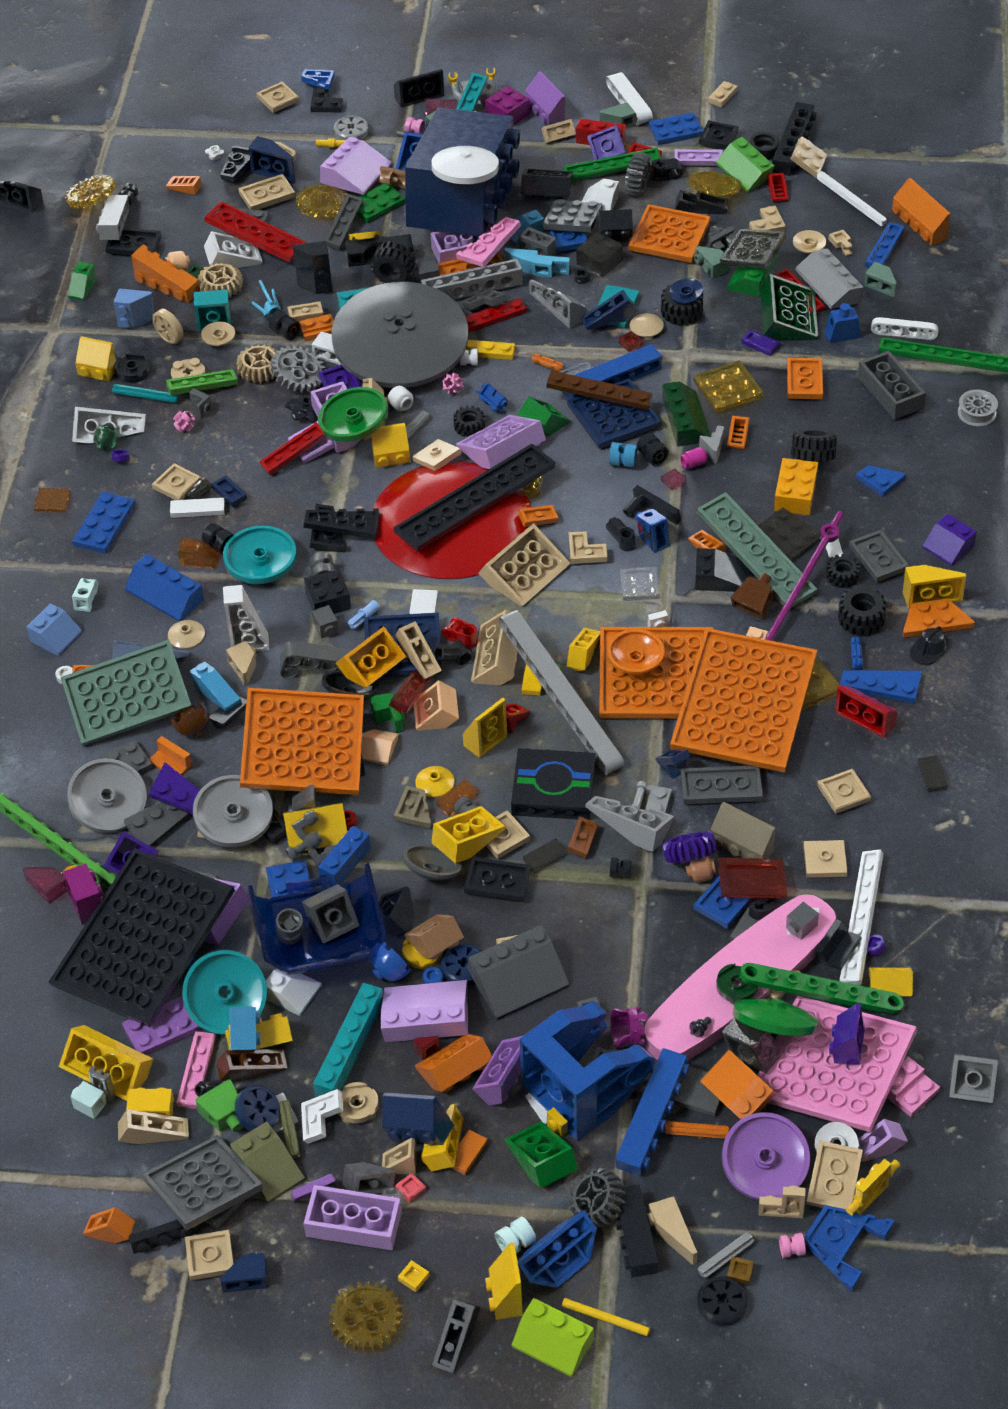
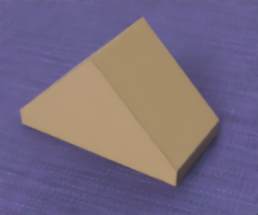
M410 1138L384 1152L382 1167L393 1169L396 1172L395 1174H416L417 1153L415 1139Z

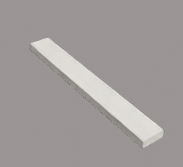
M881 849L862 852L848 932L859 934L862 939L841 970V982L861 985L884 854Z

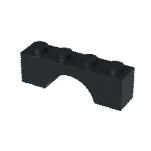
M411 234L345 241L348 266L365 265L374 256L378 246L388 241L404 244L406 248H410V252L414 253Z

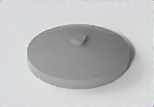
M108 758L96 759L81 766L73 774L67 791L68 806L74 818L84 827L100 833H116L127 829L124 819L144 810L147 800L146 786L140 774L130 765Z
M226 775L210 781L198 792L193 804V818L200 834L208 841L223 847H240L256 841L267 831L273 817V805L266 789L240 788V775Z

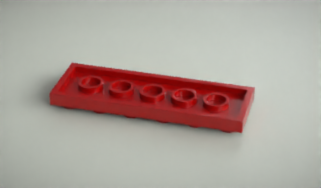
M222 201L204 219V222L289 263L294 259L293 245L306 243V241Z

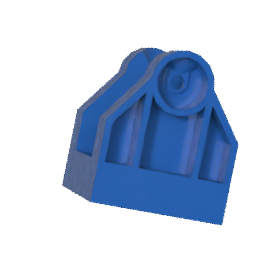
M589 1002L580 1007L559 1010L519 1039L522 1086L547 1111L554 1107L568 1121V1133L577 1142L620 1109L638 1084L651 1072L655 1062L654 1057L637 1044L628 1049L604 1053L585 1068L578 1063L594 1041L607 1028L604 1020L607 1013L596 1002Z

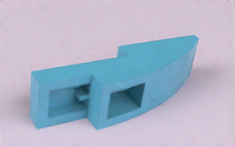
M505 248V261L518 259L522 272L552 278L553 273L567 275L570 273V258L538 255L537 250Z

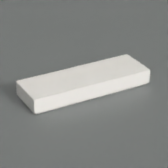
M224 498L174 500L170 503L171 518L225 515Z

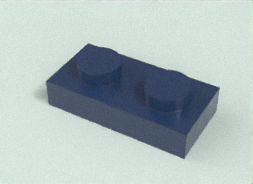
M226 475L211 483L212 489L232 507L247 500V494Z

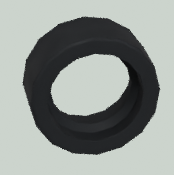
M758 132L750 137L749 143L766 159L770 160L773 159L779 140L772 133ZM766 144L771 147L759 148L757 145Z

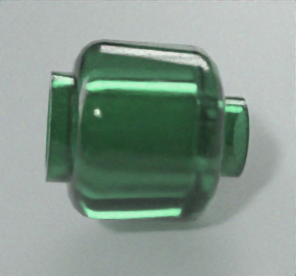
M106 424L98 426L93 437V442L97 444L96 448L107 451V448H114L118 438V433L115 431L116 428Z

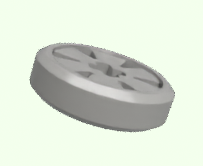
M346 116L334 124V134L339 140H347L349 137L363 140L369 133L367 121L359 116Z

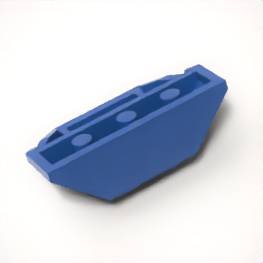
M585 1210L580 1211L557 1225L525 1251L518 1261V1268L529 1283L558 1288L590 1261L597 1227Z

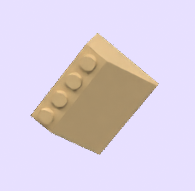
M533 523L491 559L478 574L492 588L522 607L571 563Z

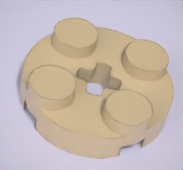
M198 358L175 361L171 369L172 379L205 374V367Z
M354 1082L344 1086L341 1091L343 1111L338 1113L342 1121L358 1124L373 1120L379 1107L376 1091L362 1082ZM355 1100H359L362 1103L359 1106L352 1105L355 1103Z

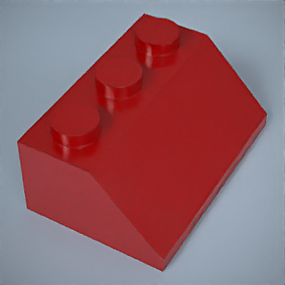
M839 685L837 687L835 713L882 738H885L897 724L898 711L892 707H888L875 698H871L850 686Z

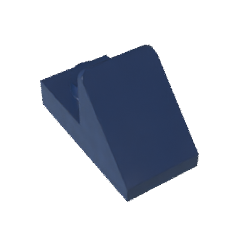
M688 749L669 750L655 759L671 778H676L681 775V769L687 768L685 759L689 758L690 754Z

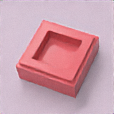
M410 1173L395 1185V1189L411 1203L426 1191V1186L413 1173Z

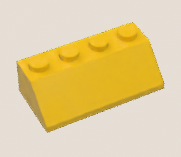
M86 1025L71 1028L59 1067L91 1083L88 1071L93 1065L96 1067L97 1072L101 1069L104 1075L106 1072L110 1074L115 1095L127 1101L129 1089L140 1088L147 1079L153 1058Z

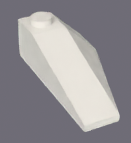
M75 407L72 442L94 443L144 432L146 414Z

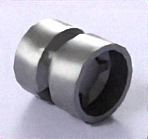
M327 552L315 553L309 559L312 576L335 570L333 558Z

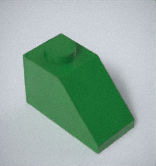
M78 262L72 272L68 298L85 300L97 281L94 264Z

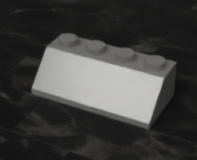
M828 248L813 251L796 267L795 270L830 309L838 308L843 303L849 305L859 303L863 286Z

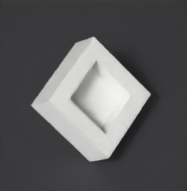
M666 610L649 614L648 627H668V614Z

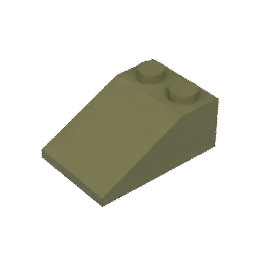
M267 1121L230 1144L231 1150L262 1183L263 1190L260 1193L268 1203L305 1180V1177L283 1142Z

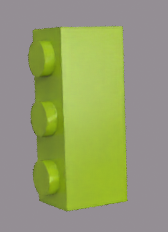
M533 1298L522 1315L512 1347L572 1377L594 1341V1328Z

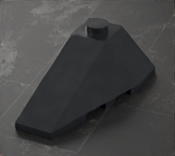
M0 181L1 203L31 213L43 203L41 189L16 181Z

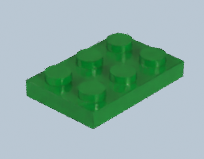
M384 183L359 196V198L363 199L357 215L368 224L405 204L406 198L393 187Z

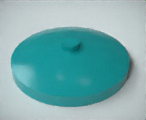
M253 526L243 529L228 540L223 550L224 565L230 575L242 582L251 584H264L282 578L293 568L297 558L296 546L292 537L285 531L272 526Z
M218 950L202 956L191 966L183 983L182 995L186 1011L198 1026L215 1034H225V1030H229L228 1025H230V1007L256 1006V1011H260L261 1014L266 1002L267 987L262 971L252 959L240 952Z

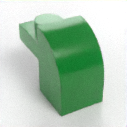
M381 694L370 697L371 711L375 722L380 723L391 720L395 732H403V724L406 723L403 700L393 694Z

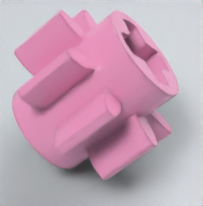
M446 374V378L442 380L443 390H447L448 394H460V390L464 388L463 378H460L459 374Z
M179 411L173 418L175 420L174 426L181 432L185 430L189 432L195 425L193 422L195 417L189 411H184L183 413Z

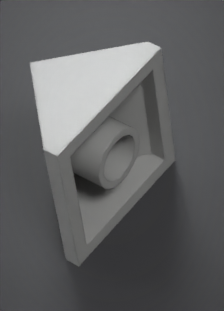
M954 1054L949 1097L993 1103L998 1060Z

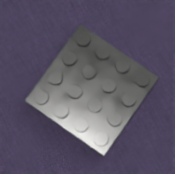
M218 1135L142 1174L144 1182L186 1230L263 1190L259 1179Z

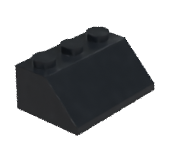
M442 69L398 80L394 84V97L401 108L445 96Z
M525 168L521 179V194H525L526 197L541 195L542 198L557 196L558 199H567L571 194L573 171Z
M326 241L293 245L297 285L315 294L332 292L329 253Z

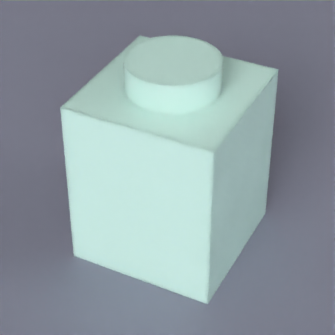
M84 1081L71 1094L73 1108L93 1119L96 1118L107 1104L104 1092Z

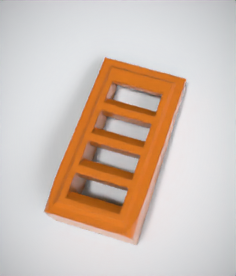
M173 176L166 185V189L196 195L202 186L201 177Z
M732 415L727 447L745 449L750 418ZM732 436H738V437H743V438H742V439H740V438H733ZM731 441L742 442V444L732 443Z
M704 530L688 538L689 542L696 548L717 549L727 553L725 543Z

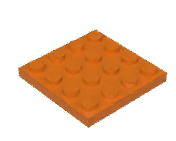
M648 204L629 243L628 250L692 263L695 247L700 246L710 224L711 216Z

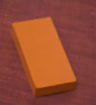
M468 1130L458 1145L455 1166L450 1168L466 1176L487 1145L488 1139Z

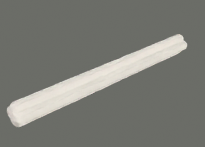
M823 171L817 174V179L878 225L884 226L887 224L886 217Z

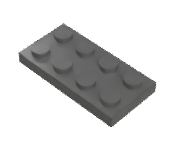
M732 766L681 769L683 804L762 801L763 795L759 767Z

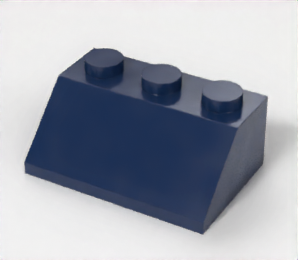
M386 1092L383 1094L382 1127L390 1140L405 1142L410 1138H414L415 1143L428 1145L444 1144L454 1124L436 1096Z

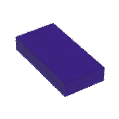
M750 330L741 340V344L768 356H771L780 345V342L753 330Z

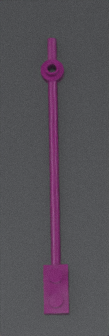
M838 511L831 524H825L821 527L820 537L822 540L765 640L773 641L827 544L838 539V525L844 516L843 512Z

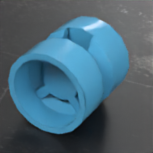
M612 442L609 465L620 466L623 464L624 467L635 468L637 445L627 444L623 446L622 443Z

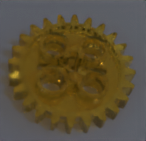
M703 170V172H693L689 175V185L695 190H699V192L704 191L705 194L732 196V194L736 195V193H739L741 188V181L739 179L730 177V175H724V173H718V171L707 172Z
M104 174L101 176L97 175L96 177L91 176L90 179L85 178V181H79V184H74L75 187L69 188L70 191H67L65 195L66 202L69 207L72 206V208L76 207L77 209L80 207L84 208L85 206L90 207L91 204L96 205V202H102V199H107V196L112 195L111 192L115 191L116 183L112 176H105ZM89 187H90L91 190H92V193H93L92 196L90 195V192H89V190H88Z
M316 183V186L310 184V187L305 186L304 190L300 189V192H297L296 207H298L299 211H302V214L307 213V216L313 215V218L316 216L328 218V215L334 217L335 213L338 214L347 193L345 190L325 184L319 185Z
M367 1280L365 1286H362L358 1281L357 1288H353L349 1284L348 1292L342 1289V1297H334L336 1304L330 1305L329 1319L331 1320L329 1324L330 1328H333V1336L338 1335V1342L344 1341L345 1348L352 1344L353 1351H356L360 1346L365 1353L366 1348L370 1346L373 1352L377 1344L380 1348H383L384 1340L391 1343L390 1335L397 1337L396 1329H401L400 1321L403 1320L402 1306L399 1304V1298L394 1297L393 1290L387 1292L386 1285L379 1288L378 1282H375L373 1286H370L369 1280ZM356 1302H363L361 1305H354ZM379 1307L385 1308V1309L382 1310V1311H377V1310H376V1309L379 1308ZM348 1322H356L354 1325H347ZM371 1327H376V1328H378V1329H376L375 1331H369V1330H368V1329H370Z

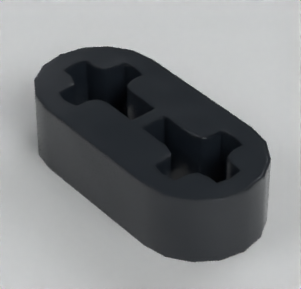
M765 895L750 904L748 914L753 919L761 920L780 907L781 899L775 895Z

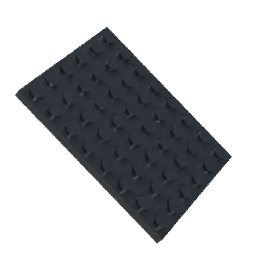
M134 849L50 978L49 984L150 1027L235 892L234 887Z

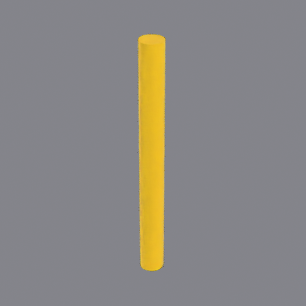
M567 1298L563 1300L562 1307L644 1336H648L650 1328Z

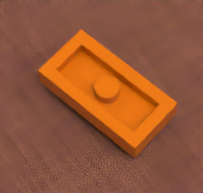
M553 505L519 509L518 512L524 527H529L533 523L535 525L557 523L559 519Z

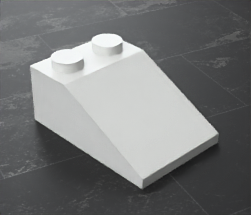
M211 231L204 245L209 264L212 265L223 262L224 264L230 263V265H235L236 268L259 265L263 262L258 247L235 236Z

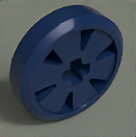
M458 944L448 949L441 959V970L445 979L449 982L467 980V986L475 984L467 969L468 959L482 951L470 944Z
M251 1085L242 1090L235 1100L236 1116L242 1126L249 1131L254 1130L266 1121L273 1128L280 1118L278 1099L265 1086Z

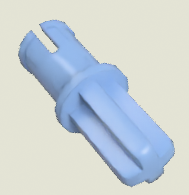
M372 600L366 607L359 609L358 613L348 621L350 628L357 629L364 623V617L372 616L379 611V604Z

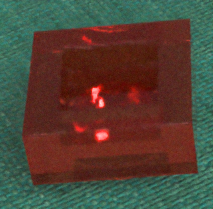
M630 331L619 337L618 343L630 352L642 345V339Z

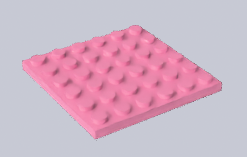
M797 995L793 1005L810 1012L818 1019L817 1031L807 1036L777 1035L757 1075L776 1093L768 1104L832 1122H842L850 1127L871 1132L917 1033L916 1026L862 1012L865 1033L860 1065L834 1063L833 1054H829L830 1041L834 1040V1037H832V1025L836 1024L837 1016L848 1008Z

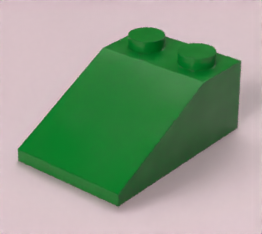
M542 1121L504 1139L505 1144L525 1173L539 1188L548 1186L552 1182L578 1170L573 1148Z

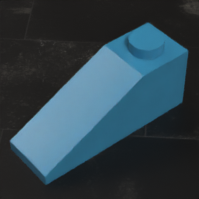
M203 662L190 670L195 689L225 711L241 702L240 697L216 669L208 663Z

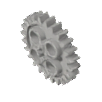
M287 345L285 349L281 347L280 351L276 350L275 354H273L270 371L273 372V377H277L276 382H282L281 386L287 385V390L292 387L294 392L299 389L303 393L304 389L309 392L310 389L315 390L316 387H320L322 382L318 372L325 370V366H322L323 361H318L319 356H313L314 351L309 353L308 348L304 351L302 346L297 349L295 345L292 348Z

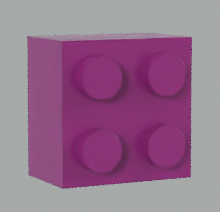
M509 86L504 87L485 100L486 113L513 116V125L530 114V99Z
M86 863L63 871L69 896L82 925L87 923L103 898L102 889L96 883L95 873L93 869L89 871Z

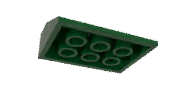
M769 274L760 287L764 335L777 340H817L818 326L814 290ZM808 304L812 307V313L808 308Z

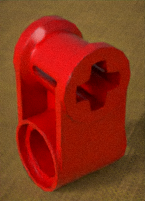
M453 617L450 620V624L442 629V635L448 641L461 640L468 649L477 646L478 635L474 624L465 622L458 617Z

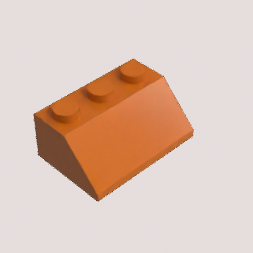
M468 1034L463 1035L416 1064L415 1068L433 1090L444 1093L451 1090L458 1081L462 1082L469 1079L474 1071L485 1069L492 1055L483 1037Z

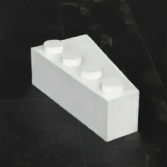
M243 586L223 587L224 607L231 647L247 641L249 646H253L256 651L269 650L268 632Z

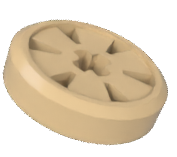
M159 309L153 314L154 327L162 339L170 344H177L183 339L182 326L171 312Z

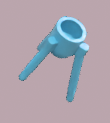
M259 280V284L268 301L265 303V309L254 301L252 305L260 310L265 317L268 315L271 317L275 312L282 309L279 306L275 290L271 289L273 301L262 280Z

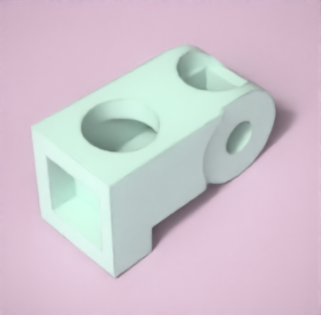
M80 579L72 595L74 610L91 611L92 601L98 590V581L96 579Z

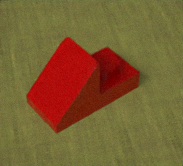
M517 703L507 704V731L513 733L517 722L528 718L530 711Z

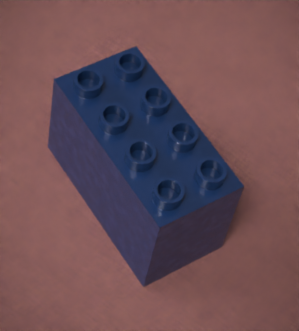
M437 108L405 167L406 227L481 236L485 233L489 224H496L498 209H503L505 193L510 194L513 178L518 177L520 160L513 158V149H518L520 143V130L513 129V116ZM474 146L495 154L499 161V169L497 174L487 181L475 184H456L444 181L433 173L432 158L436 153L450 147Z

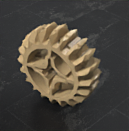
M230 263L209 264V267H204V270H201L200 275H198L199 288L201 292L228 289V296L231 298L232 295H237V292L240 291L243 277L239 268H236L235 265H230Z
M258 344L257 346L251 345V348H245V351H241L240 355H238L236 366L242 379H247V382L253 381L254 384L256 382L262 383V381L268 382L269 379L274 380L273 372L270 371V363L277 348H272L271 345L267 347L265 344L263 346Z

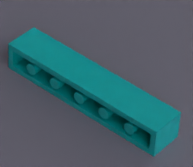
M366 983L362 984L313 1082L315 1097L336 1089L342 1090L382 1008V988Z

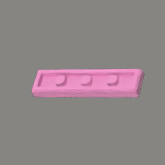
M195 1031L177 1099V1107L197 1109L195 1099L198 1096L195 1093V1085L200 1081H206L216 1034Z

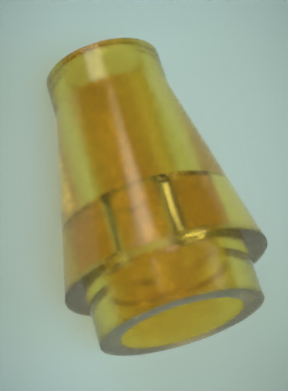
M540 476L524 486V495L530 499L538 497L544 478Z

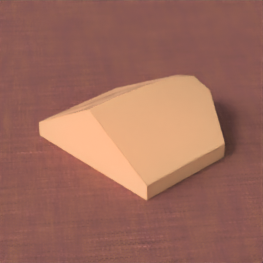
M376 729L362 733L361 756L363 761L388 765L399 734Z

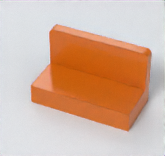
M163 736L156 740L158 751L149 758L153 766L161 770L164 762H166L181 775L192 767L190 753Z

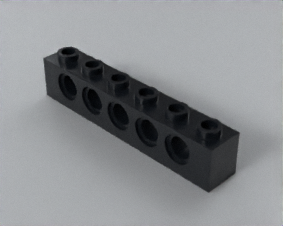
M796 102L772 160L774 165L773 173H784V175L791 176L792 171L796 170L797 164L791 160L798 139L803 136L808 140L809 131L812 130L813 126L812 121L816 120L817 112H814L815 105Z

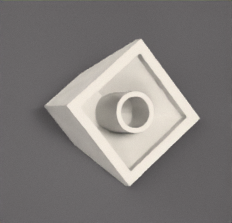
M610 179L600 180L588 188L582 202L595 201L602 203V210H613L619 198V181Z
M288 967L273 970L266 980V1000L300 1016L321 988L322 983Z

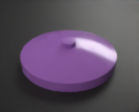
M755 1113L742 1118L730 1129L722 1147V1165L728 1180L740 1193L754 1200H759L760 1196L765 1197L769 1195L782 1198L783 1187H799L804 1181L810 1165L809 1146L803 1133L793 1122L774 1113Z

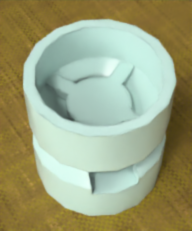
M522 1216L511 1222L510 1228L505 1226L494 1233L502 1252L509 1243L514 1242L517 1254L521 1251V1246L526 1248L536 1242V1236L532 1227Z

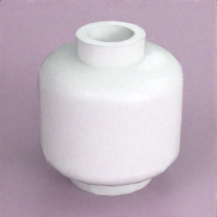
M396 386L389 392L388 402L397 411H406L413 404V395L405 387Z

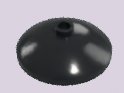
M342 671L327 673L322 677L321 681L323 687L329 693L364 695V700L375 696L379 688L375 681L367 688H364L347 679Z

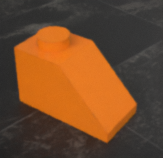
M114 1207L91 1215L83 1235L116 1244L129 1239V1236L133 1233L132 1228L135 1220Z

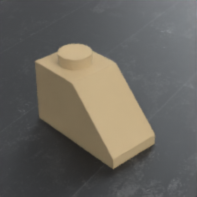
M244 641L226 649L228 663L243 685L246 686L249 684L256 667L255 657H257V653L253 646L250 647L247 641Z

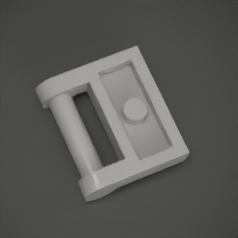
M644 781L637 782V792L633 804L638 805V809H640L644 794H650L645 810L649 811L650 808H654L666 813L672 789L648 785Z

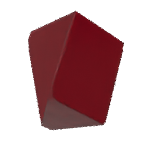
M438 1036L414 1038V1051L422 1060H425L440 1050Z

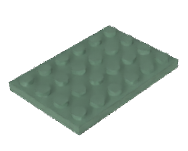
M170 640L61 677L83 746L192 708Z

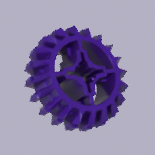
M694 832L665 841L662 844V851L666 862L684 863L710 856L717 850V843L711 832Z

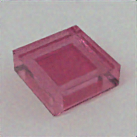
M674 468L662 475L661 481L671 490H674L686 483V478Z

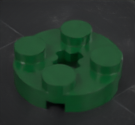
M736 963L724 966L718 972L716 988L720 996L733 1005L739 1000L753 998L758 991V985H748L749 983L745 984L744 981H741L739 972L742 966H736ZM745 970L748 976H755V973H753V971L751 972V970ZM733 981H741V985H733Z

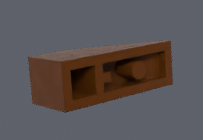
M283 1049L225 1050L216 1061L221 1081L229 1079L231 1081H240L287 1069Z

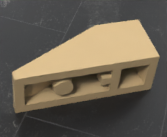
M416 621L398 629L395 636L402 650L422 677L427 679L440 673L442 670Z
M127 1109L118 1122V1140L120 1142L147 1144L185 1140L189 1137L187 1118Z
M674 1196L650 1203L649 1213H647L649 1226H653L656 1234L692 1265L697 1264L696 1248Z

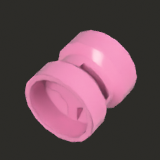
M408 117L405 122V131L423 134L425 121Z
M795 1233L791 1237L787 1235L779 1236L782 1258H789L792 1254L797 1256L806 1254L802 1233Z

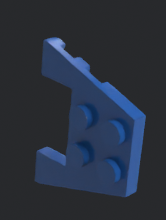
M825 1205L804 1237L805 1246L848 1290L852 1291L861 1278L862 1271L845 1263L843 1260L863 1230L885 1240L894 1226V1220L888 1218L886 1220L877 1219L874 1215L870 1214L866 1216L853 1214L851 1216L845 1209Z

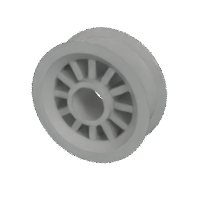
M984 390L967 391L959 399L958 416L964 423L971 426L989 425L996 418L998 401L993 394Z

